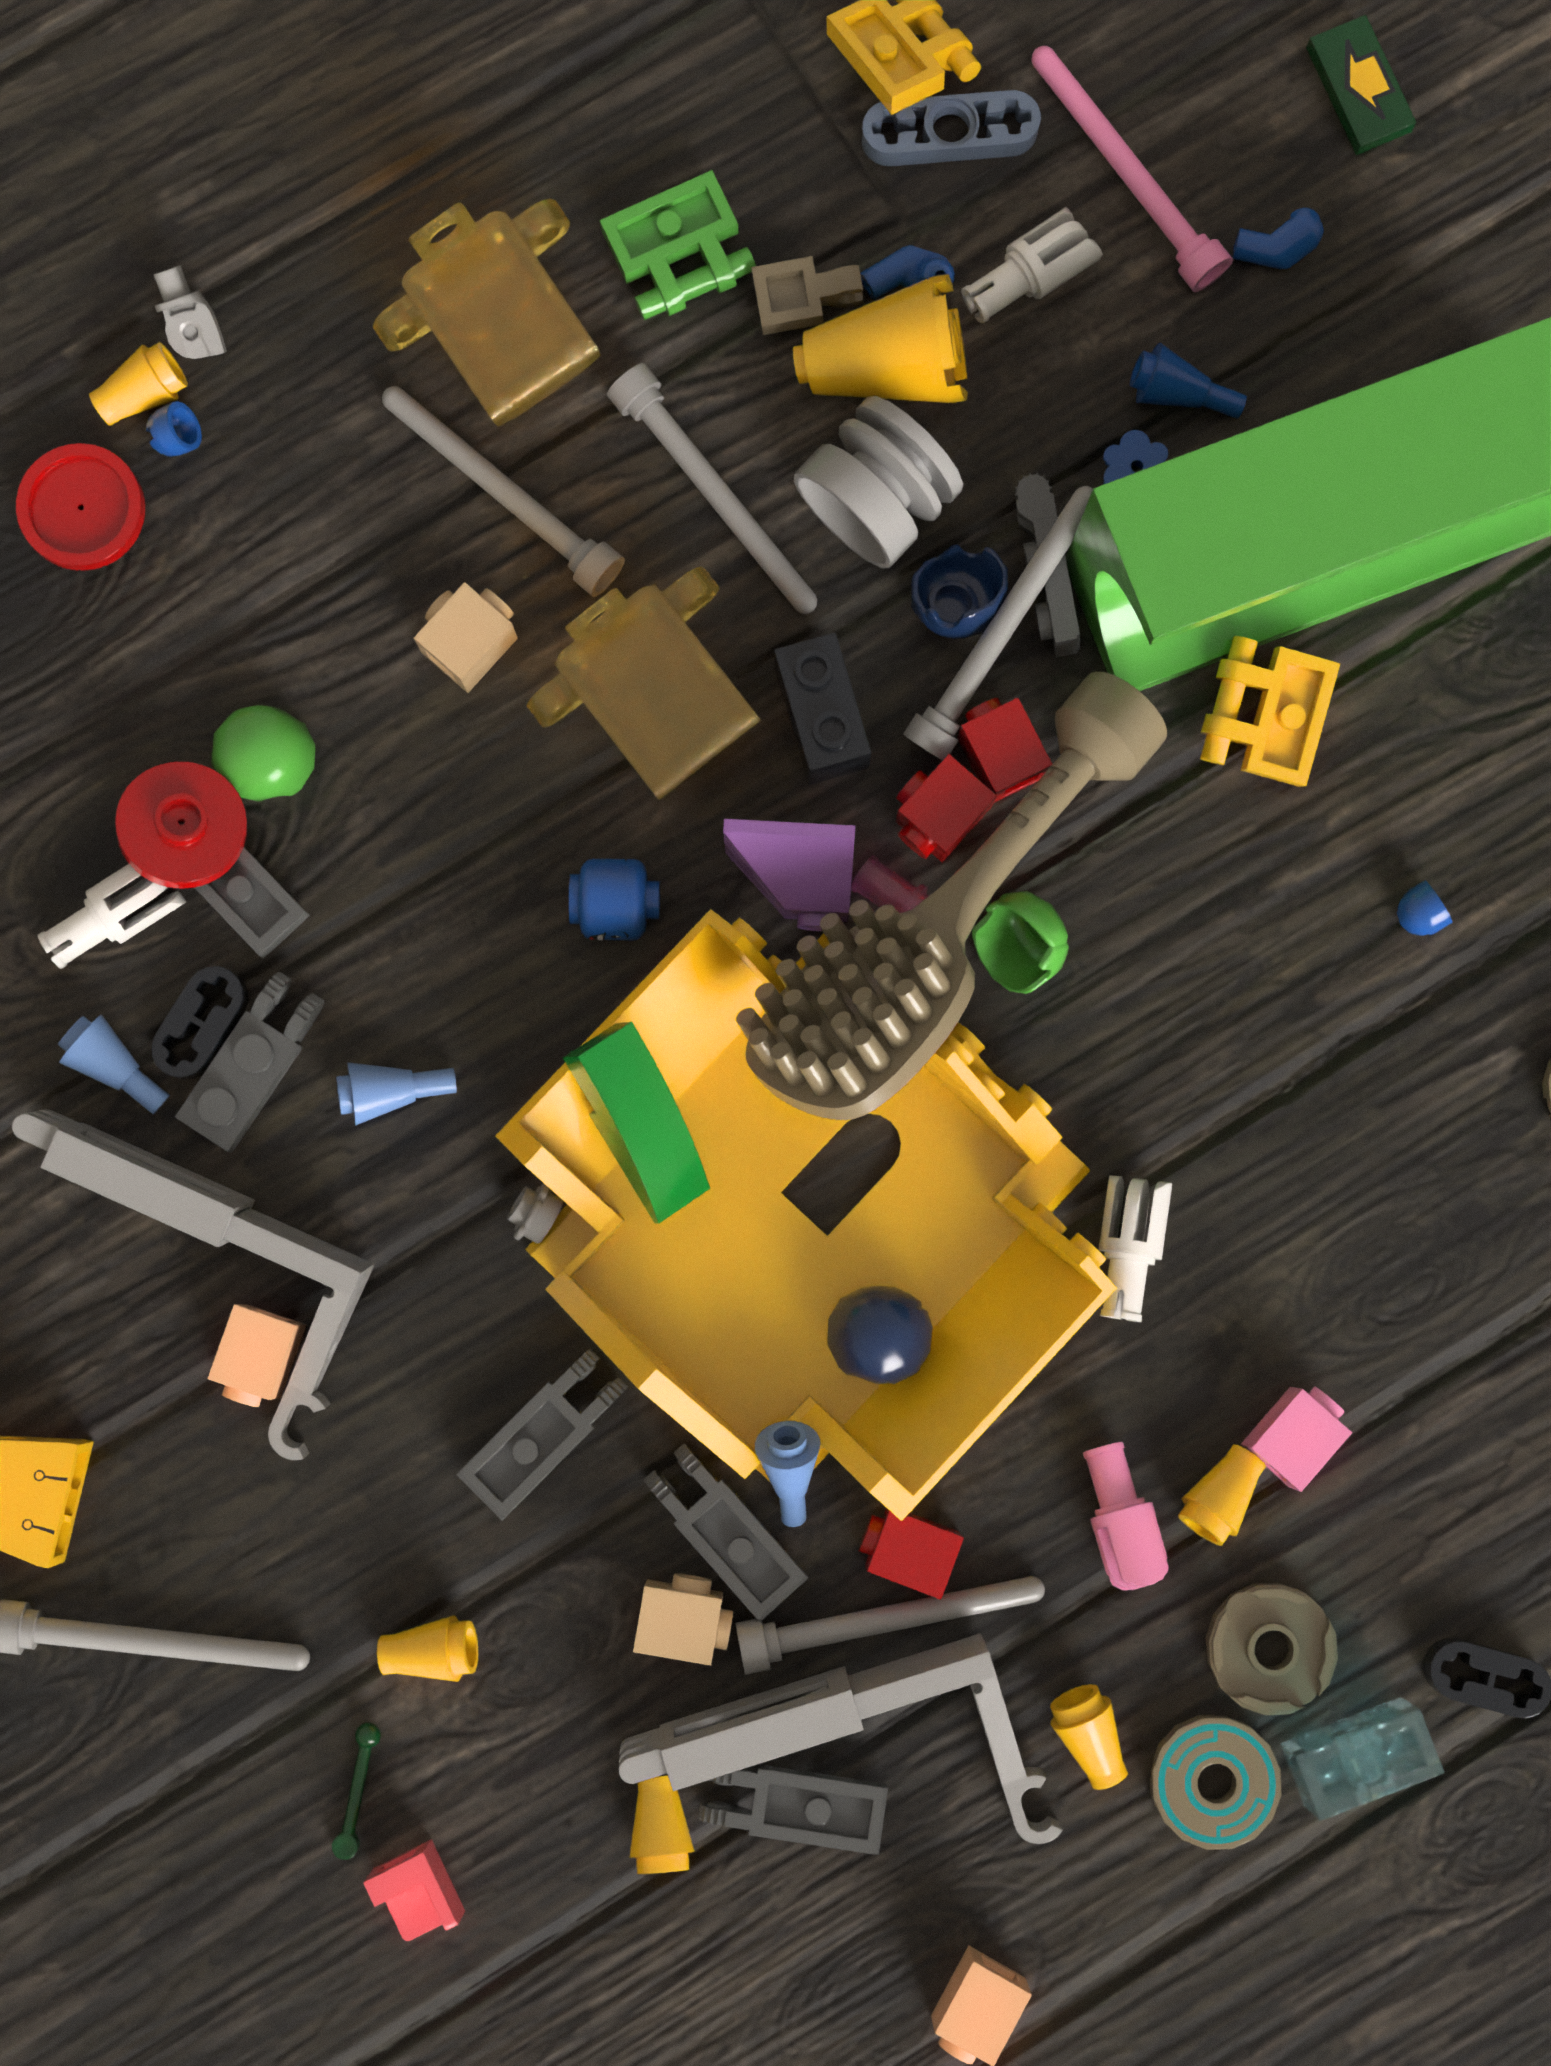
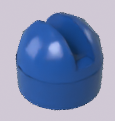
M175 401L157 409L150 415L146 424V432L151 433L153 437L149 443L160 454L169 457L180 456L197 449L201 443L202 434L198 419L194 412L182 402Z
M1426 880L1408 890L1400 900L1397 910L1398 919L1401 926L1409 933L1420 936L1432 935L1453 923L1441 899Z

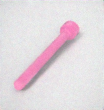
M1048 46L1036 48L1031 58L1034 68L1177 249L1176 260L1181 265L1178 273L1193 292L1201 291L1216 281L1233 262V258L1218 239L1210 240L1206 234L1198 235L1053 49Z

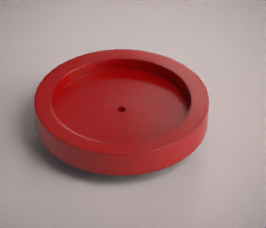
M68 444L45 453L27 470L17 492L16 515L24 537L42 557L62 568L85 571L98 569L115 562L133 546L144 523L145 499L137 477L116 454L96 445Z
M169 762L146 770L137 776L125 789L116 811L117 840L125 859L141 876L165 887L195 888L215 881L236 863L246 840V811L237 790L220 773L196 763Z

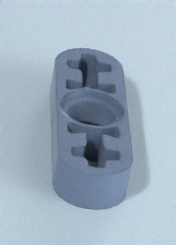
M1018 90L932 96L893 115L879 102L873 105L864 117L862 147L866 155L873 162L882 166L1018 156L1027 152L1034 145L1041 122V113L1036 101L1030 95ZM1005 113H1015L1017 122L1022 123L1019 134H1009L1007 125L1002 124ZM978 114H985L984 126H987L985 138H977L979 130ZM955 115L964 120L968 127V133L959 141L947 142L936 135L933 129L934 123L942 116ZM916 119H924L922 132L924 143H916ZM883 123H894V129L899 133L897 143L886 144L884 135L880 134Z

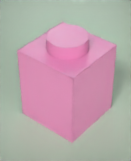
M1289 1387L1240 1445L1259 1457L1265 1463L1266 1468L1289 1488L1302 1492L1352 1432L1338 1420L1345 1413L1344 1410L1323 1391L1313 1387L1307 1393L1304 1389Z

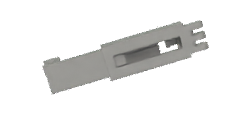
M49 1109L17 1116L12 1124V1130L16 1137L47 1151L40 1168L213 1246L220 1247L231 1242L333 1289L331 1296L325 1294L321 1299L268 1431L270 1444L280 1456L290 1460H301L310 1454L305 1442L298 1443L289 1437L287 1432L289 1422L297 1405H306L314 1413L327 1408L331 1404L328 1398L318 1391V1388L365 1288L374 1263L253 1210L254 1199L90 1125L79 1123Z
M981 1633L848 1675L846 1667L842 1666L661 1724L659 1728L626 1738L622 1741L619 1750V1775L624 1782L635 1784L668 1774L672 1790L676 1791L863 1731L862 1719L970 1685L1017 1833L1030 1843L1043 1844L1054 1840L1063 1831L1059 1821L1049 1816L1038 1823H1033L1026 1819L1021 1797L1030 1788L1041 1789L1047 1777L1041 1768H1024L992 1659Z

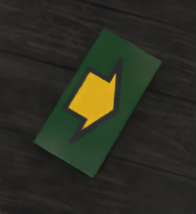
M1366 15L1310 37L1306 49L1356 155L1413 131L1417 122Z

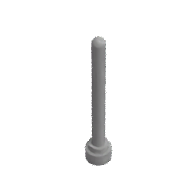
M645 363L638 364L626 371L609 388L607 397L623 416L631 415L635 421H644L795 610L802 614L811 613L817 606L815 593L661 404L664 396L659 392L661 387L659 380Z
M391 386L383 392L382 402L390 412L568 559V568L574 573L573 581L592 597H596L604 592L615 580L624 565L625 558L606 542L597 544L592 539L586 541L581 539L403 389Z
M1082 486L1074 492L936 707L928 706L923 715L916 713L903 733L904 736L941 760H944L952 752L959 741L954 737L960 728V725L956 723L957 719L1072 544L1093 488Z
M1029 1576L943 1594L941 1600L931 1596L776 1628L775 1621L764 1624L757 1619L736 1622L745 1675L771 1670L770 1663L782 1661L781 1654L1034 1603L1044 1596L1045 1587L1039 1578Z
M0 1600V1653L21 1655L24 1649L35 1650L39 1643L291 1671L304 1669L310 1661L309 1651L306 1647L299 1644L42 1617L41 1610L31 1609L29 1602Z

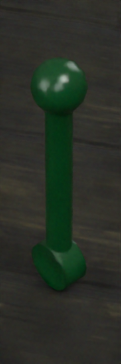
M371 1722L361 1724L355 1732V1739L359 1744L345 1819L342 1832L334 1838L332 1843L334 1855L342 1860L352 1858L360 1846L355 1830L372 1747L379 1743L381 1738L378 1726Z

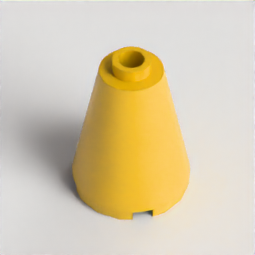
M949 274L934 275L804 331L803 345L793 347L794 366L799 384L809 383L814 395L860 398L878 396L882 399L942 403L966 401L968 392L960 384L955 385V381L967 379L958 308L948 310L946 294L942 295V293L954 291Z

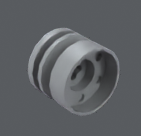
M870 396L856 408V419H846L839 426L838 435L846 451L832 444H822L794 473V484L813 513L845 545L866 561L880 568H890L917 539L918 529L910 514L924 521H934L941 514V503H951L962 492L964 483L950 457L920 424L890 401L878 396Z

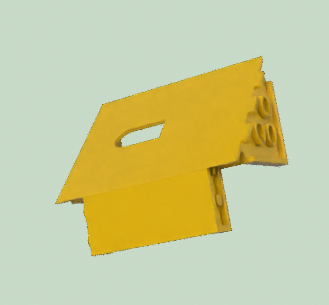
M710 909L583 1043L585 1044L616 1023L633 1022L685 1121L702 1162L710 1189L661 1223H654L591 1119L589 1113L594 1111L567 1064L564 1063L495 1135L527 1169L567 1204L558 1214L544 1239L539 1244L532 1241L525 1250L555 1278L545 1290L642 1393L744 1479L756 1469L770 1482L755 1452V1441L760 1432L769 1425L781 1421L801 1422L812 1427L820 1438V1449L814 1469L830 1453L869 1493L903 1521L1117 1288L1099 1268L1106 1261L1103 1254L1079 1233H1076L1070 1241L1062 1234L1067 1228L1052 1213L1085 1178L1090 1169L1060 1141L1063 1137L1046 1119V1116L1052 1111L1048 1103L1026 1084H1023L1016 1091L998 1078L979 1056L985 1049V1046L971 1031L958 1022L948 1038L919 1072L894 1096L874 1111L868 1113L879 1115L894 1126L898 1132L901 1144L899 1157L892 1168L827 1236L781 1192L850 1120L827 1119L811 1115L787 1104L766 1089L748 1066L745 1054L748 1039L737 1024L736 1016L745 1008H753L759 1017L762 1018L765 1011L756 999L755 991L764 983L773 984L779 993L785 989L776 973V968L782 961L773 954L767 960L760 953L767 943L743 919L739 917L731 925ZM824 933L817 940L823 949L830 944ZM802 957L796 962L800 970L806 966ZM891 1286L905 1291L921 1301L922 1308L929 1313L933 1332L931 1352L918 1373L896 1384H875L862 1378L845 1374L838 1367L827 1345L828 1319L840 1298L864 1287Z

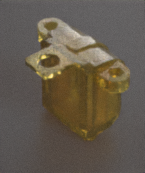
M546 199L534 204L513 220L510 219L505 211H494L475 223L461 202L447 209L410 236L409 241L422 261L410 268L403 277L401 285L407 294L383 310L373 323V329L389 351H398L406 348L432 330L485 411L498 427L528 411L581 374L601 356L590 335L537 259L538 255L557 243L570 228L569 219L554 199ZM457 224L456 228L447 237L438 242L430 243L439 231L447 226Z
M703 566L687 572L663 592L653 584L652 586L639 589L626 600L617 588L610 590L565 627L566 631L575 641L561 651L557 661L554 663L560 674L539 689L527 703V708L543 728L557 723L584 703L659 800L761 720L685 623V621L706 606L720 589ZM605 611L599 618L591 622L597 615Z

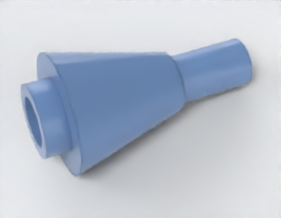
M102 1014L93 1022L82 1016L58 1043V1046L66 1051L59 1063L118 1091L120 1089L124 1090L153 1115L170 1096L139 1070V1064Z
M347 1062L348 1075L336 1077L341 1115L353 1113L355 1126L416 1102V1098L457 1093L454 1068L412 1073V1070Z
M781 1421L769 1425L760 1432L755 1441V1452L779 1497L781 1521L788 1527H798L806 1521L805 1494L808 1490L820 1449V1438L817 1432L807 1424L797 1421Z

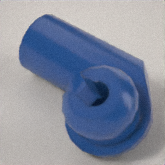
M1300 208L1292 212L1291 218L1272 234L1239 228L1232 258L1277 269L1291 268L1315 250L1320 243L1324 231L1320 216L1315 210Z
M912 245L900 248L860 272L862 285L872 300L878 299L898 286L909 287L934 275L949 274L952 283L955 276L954 269L946 257Z

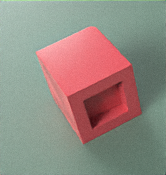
M432 1839L373 1868L363 1882L374 1907L386 1902L395 1924L405 1941H411L441 1925L447 1931L460 1923L465 1912Z

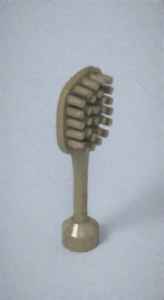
M1106 672L1090 673L1055 713L1054 720L1061 755L984 844L945 883L912 910L900 914L891 904L881 906L875 913L866 900H858L849 908V913L856 924L850 930H848L836 913H829L821 919L820 927L830 943L826 948L823 949L814 936H805L798 942L797 950L806 966L800 970L792 959L780 962L776 968V973L785 989L779 993L773 984L764 983L755 991V997L765 1011L762 1018L759 1017L753 1008H745L736 1016L737 1024L748 1039L745 1053L747 1064L766 1089L780 1100L808 1114L827 1119L850 1120L864 1116L877 1109L902 1089L919 1072L948 1038L959 1022L975 989V972L965 955V941L996 890L1089 780H1131L1165 742L1167 738L1165 722L1146 696L1134 686L1115 675Z

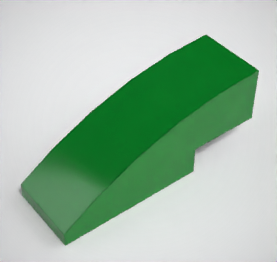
M632 1021L614 1024L563 1057L594 1111L589 1113L591 1119L654 1223H661L710 1189L702 1162L685 1121L653 1057Z

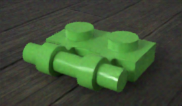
M713 170L600 220L601 231L626 284L649 274L655 285V288L634 297L643 320H647L664 311L668 316L686 309L685 302L716 289L720 294L737 286L736 279L751 273V267L756 266L748 247L727 256L724 253L720 242L739 234L738 223ZM700 252L705 266L675 279L669 265Z

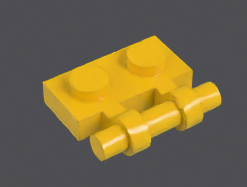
M859 0L827 16L828 37L891 115L944 90L945 71H954L962 82H968L974 79L981 69V64L972 54V43L960 29H951L942 18L943 10L936 0H895L898 4L893 7L887 0ZM916 35H924L927 40L921 43Z
M1234 636L1228 659H1221L1216 679L1220 680L1221 684L1213 713L1206 714L1201 733L1206 735L1200 759L1224 765L1230 742L1239 743L1247 746L1241 771L1298 787L1307 786L1341 663L1280 646L1274 648L1269 668L1265 669L1252 665L1258 642L1250 638ZM1245 687L1262 691L1253 725L1237 720Z

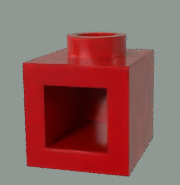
M948 754L929 776L919 770L896 796V799L902 804L895 820L902 827L898 836L920 857L926 859L932 853L943 862L992 808L997 795Z

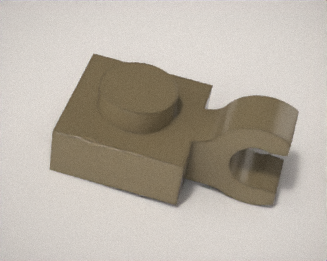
M813 256L751 267L763 335L823 324L822 306L847 308L864 303L859 265L843 266L831 271L815 273Z

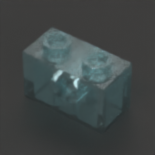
M1402 1697L1280 1743L1304 1806L1320 1821L1444 1774L1420 1709Z

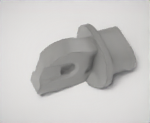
M181 265L154 274L164 301L155 305V309L157 312L163 311L167 340L174 351L183 357L191 359L227 352L213 310L199 290L191 293Z

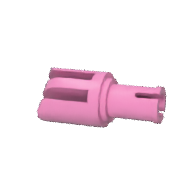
M1117 1442L1083 1452L1100 1509L1094 1511L1096 1517L1091 1518L1090 1522L1104 1569L1109 1576L1111 1584L1121 1590H1135L1153 1585L1162 1580L1168 1572L1169 1566L1153 1503H1146L1144 1497L1137 1498L1123 1450L1125 1448L1123 1442Z

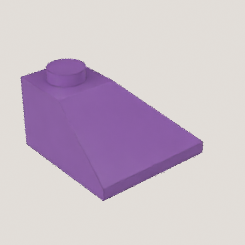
M724 819L725 853L785 919H797V928L810 931H822L820 921L829 913H836L843 922H848L855 826Z

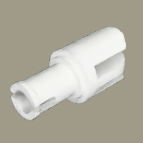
M1065 207L1007 245L1005 262L971 285L963 287L961 290L962 297L971 314L977 311V309L979 310L975 314V319L980 323H985L989 320V317L1024 294L1035 299L1043 298L1099 261L1103 253L1097 243L1088 238L1087 231L1079 222L1074 221L1072 213Z
M127 864L86 890L85 907L48 931L38 934V939L46 953L53 952L54 955L51 957V960L57 967L62 969L67 966L68 962L106 938L111 942L117 940L120 944L127 941L185 904L186 900L179 891L172 892L126 921L124 917L153 900L167 888L144 878L111 899L109 895L141 876L130 864Z
M1109 1175L1099 1251L1105 1252L1104 1257L1110 1259L1108 1278L1117 1288L1104 1301L1100 1316L1142 1322L1141 1311L1148 1265H1155V1260H1162L1172 1183L1159 1181L1155 1186L1147 1242H1144L1149 1208L1148 1181L1138 1178L1131 1180L1126 1195L1121 1236L1118 1238L1124 1197V1180L1122 1176Z

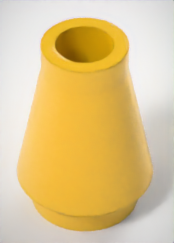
M161 342L156 343L150 348L142 344L100 387L90 392L89 397L102 419L112 426L121 419L178 400L177 392L188 386V382L176 359Z
M1233 1444L1226 1456L1182 1497V1502L1185 1506L1178 1515L1179 1519L1204 1539L1222 1546L1229 1535L1237 1536L1258 1478L1266 1467L1265 1463L1249 1450Z
M455 1615L396 1634L381 1635L377 1644L379 1669L383 1675L402 1674L458 1682L462 1675L473 1674L477 1668L478 1639L475 1627L470 1620L459 1621Z
M1093 1684L1075 1687L1054 1699L1050 1705L1054 1715L1050 1724L1087 1775L1092 1788L1102 1790L1123 1781L1127 1777L1128 1771L1122 1759L1111 1699L1107 1696H1102L1098 1686Z
M657 1776L638 1782V1796L629 1858H636L637 1874L689 1870L688 1853L695 1851L678 1790H672L668 1776Z

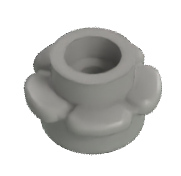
M544 1183L538 1186L535 1191L525 1186L510 1209L507 1220L516 1224L513 1237L516 1240H520L524 1236L539 1244L547 1235L559 1214L563 1200L549 1192V1187Z

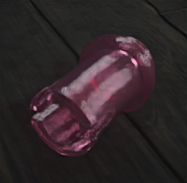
M875 856L866 861L851 884L853 892L859 893L879 908L883 905L891 904L899 914L912 910L929 896L926 893L928 886L922 883L916 887L879 862Z

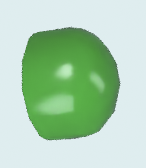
M263 705L241 708L231 713L214 733L212 766L216 772L224 776L234 786L241 798L263 801L279 796L295 795L302 789L314 770L315 743L305 723L281 709Z
M1029 891L1005 893L985 907L987 914L974 926L972 938L979 960L995 981L1010 992L1027 994L1036 990L1061 970L1069 948L1067 943L1068 933L1063 920L1052 904Z

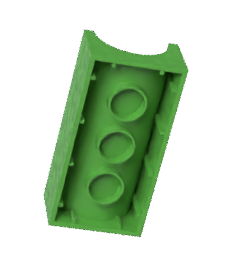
M1551 317L1093 488L1073 542L1066 555L1069 578L1107 672L1125 680L1139 691L1219 662L1221 659L1228 658L1234 636L1253 639L1258 642V647L1551 536Z

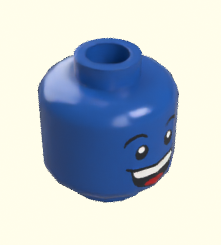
M593 858L583 863L580 874H570L569 921L570 924H579L583 936L587 939L638 940L646 931L647 919L660 918V881H648L646 867L640 860Z

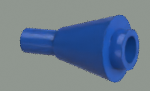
M1158 343L1151 353L1144 350L1141 352L1130 378V387L1137 389V403L1200 408L1203 406L1236 419L1240 417L1246 404L1247 396L1245 394L1212 383L1208 376L1162 343Z

